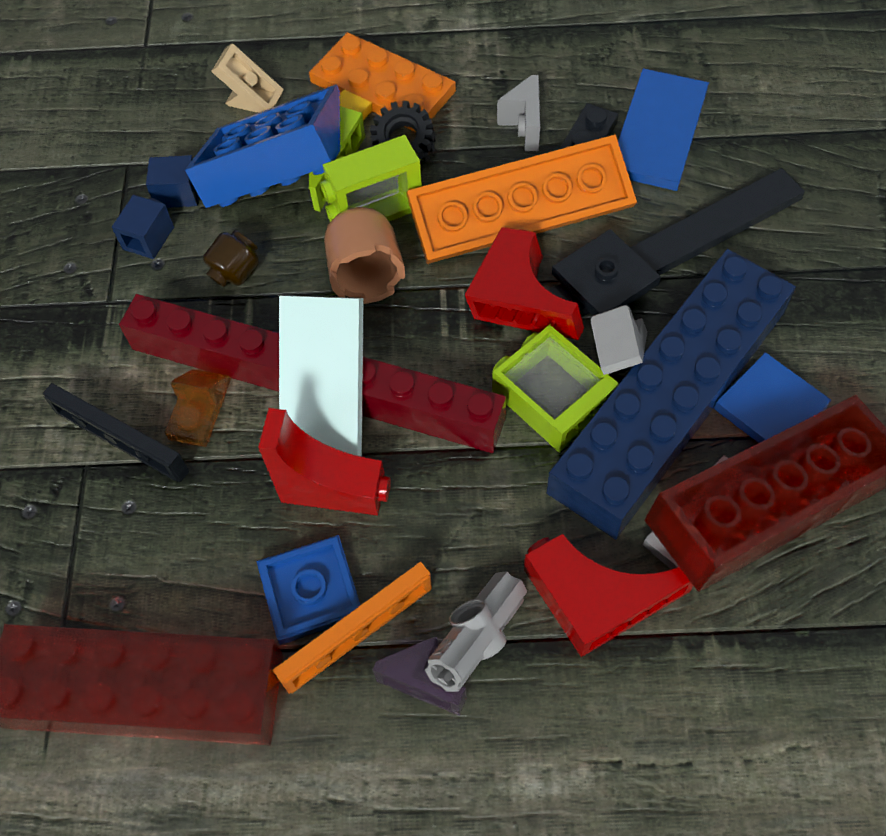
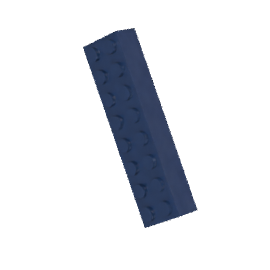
M727 249L645 351L643 363L633 366L551 469L546 494L616 540L714 409L716 402L725 394L783 316L796 286Z

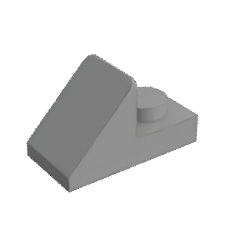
M539 75L529 76L502 96L497 102V124L500 126L518 125V137H524L525 151H539Z
M627 305L594 315L591 318L593 335L603 375L643 363L647 329L642 318L634 320L631 310Z

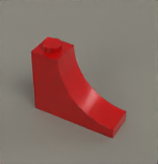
M501 227L465 293V298L475 320L535 332H541L548 325H551L565 338L579 340L584 330L578 303L552 294L537 280L543 256L536 233L524 229L517 230Z
M268 409L258 448L281 503L378 516L381 501H388L391 478L385 476L382 460L360 457L330 447L300 429L292 421L287 410Z
M564 534L552 540L549 537L540 539L528 549V554L525 555L524 571L581 657L689 593L698 578L688 563L654 574H630L612 570L587 558L568 541Z

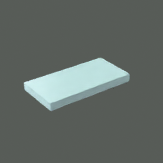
M279 296V409L287 410L292 421L314 439L340 451L362 457L363 298Z

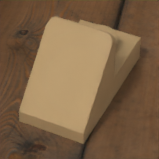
M233 43L225 48L211 71L233 90L225 103L231 107L260 113L273 108L284 90Z

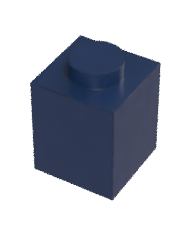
M192 155L149 158L146 187L151 198L159 200L166 205V208L198 206L199 195L185 172V169L193 160Z
M132 195L112 225L122 250L155 259L174 228L165 204L154 198L146 199L136 195Z

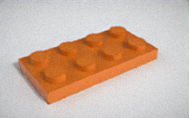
M348 32L309 71L311 83L324 89L337 84L340 93L345 89L372 103V112L382 116L380 109L384 106L390 111L392 110V102H397L399 108L402 107L403 101H409L410 108L416 103L420 105L421 111L425 109L428 112L429 119H432L456 92V81ZM406 127V128H408V129H410V130L416 132L413 128H411V127Z

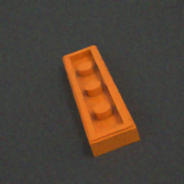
M420 561L273 669V672L288 694L294 693L431 591L430 572Z

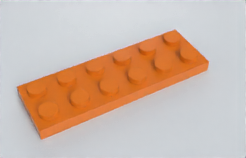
M616 134L407 190L406 194L427 264L491 247L501 227L517 230L524 229L538 234L634 207L637 203Z

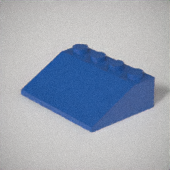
M337 84L217 128L185 169L204 206L208 208L219 204L220 207H225L236 202L240 196L250 194L252 197L258 196L266 192L272 185L281 183L282 186H287L298 181L302 175L313 172L314 175L324 173L322 164L335 160L340 151V90Z

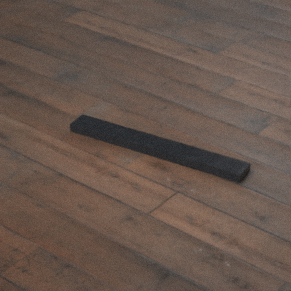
M780 168L630 248L659 275H662L802 200L805 191ZM562 284L548 290L562 299L578 303L581 317L590 313Z

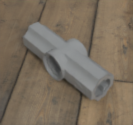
M507 571L495 573L475 599L463 603L452 612L449 622L453 628L428 659L429 665L425 669L432 683L438 684L446 692L459 691L481 660L494 656L504 647L506 636L503 633V629L524 602L523 597L527 593V589L521 579L511 576Z

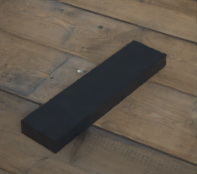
M53 383L43 392V397L55 413L176 482H181L188 474L189 470L178 452Z

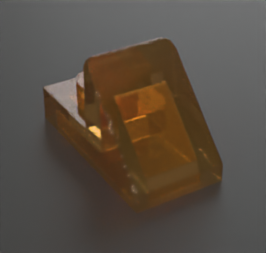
M192 369L172 380L171 386L178 399L165 430L168 440L203 447L207 446L231 381L230 376Z

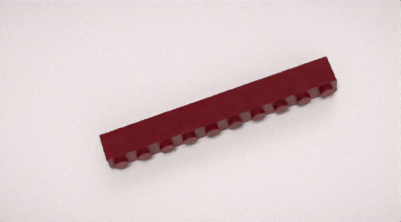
M139 294L135 295L119 323L132 350L279 392V333ZM363 357L362 416L494 454L506 418V396Z

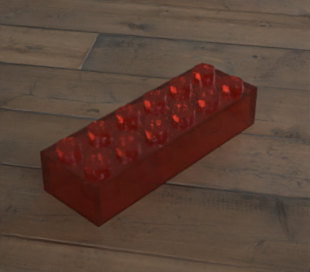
M854 395L659 493L644 521L696 590L700 592L885 489L886 427L858 396Z
M4 624L0 639V727L3 729L271 746L280 682L273 669L282 663L283 654L275 640Z

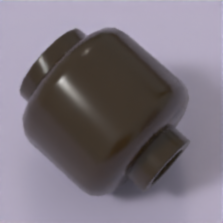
M236 230L232 234L227 232L220 233L203 256L204 263L210 268L206 275L222 287H225L228 282L235 286L242 285L259 263V257L256 254L258 247Z

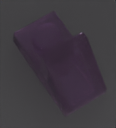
M437 637L430 638L376 661L373 673L377 682L460 716L467 699L466 688L462 686L459 691L446 692L438 684L432 683L425 672L426 667L429 665L428 659L438 647Z

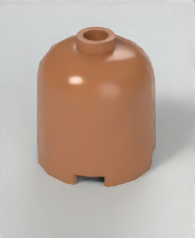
M355 207L337 214L328 224L324 243L329 279L335 294L338 297H345L346 295L352 298H363V304L378 302L391 296L395 292L394 286L400 279L405 278V269L393 227L385 215L372 208Z

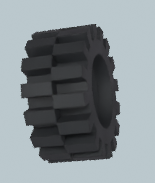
M403 101L402 107L399 108L397 102H392V110L390 111L385 106L380 109L382 117L376 114L373 118L375 125L370 127L372 135L370 137L373 146L389 141L391 134L396 129L411 127L416 131V138L410 144L419 160L423 159L427 162L430 159L429 152L433 153L435 150L434 142H436L431 118L429 119L428 112L425 109L421 111L420 105L416 103L410 108L409 101Z

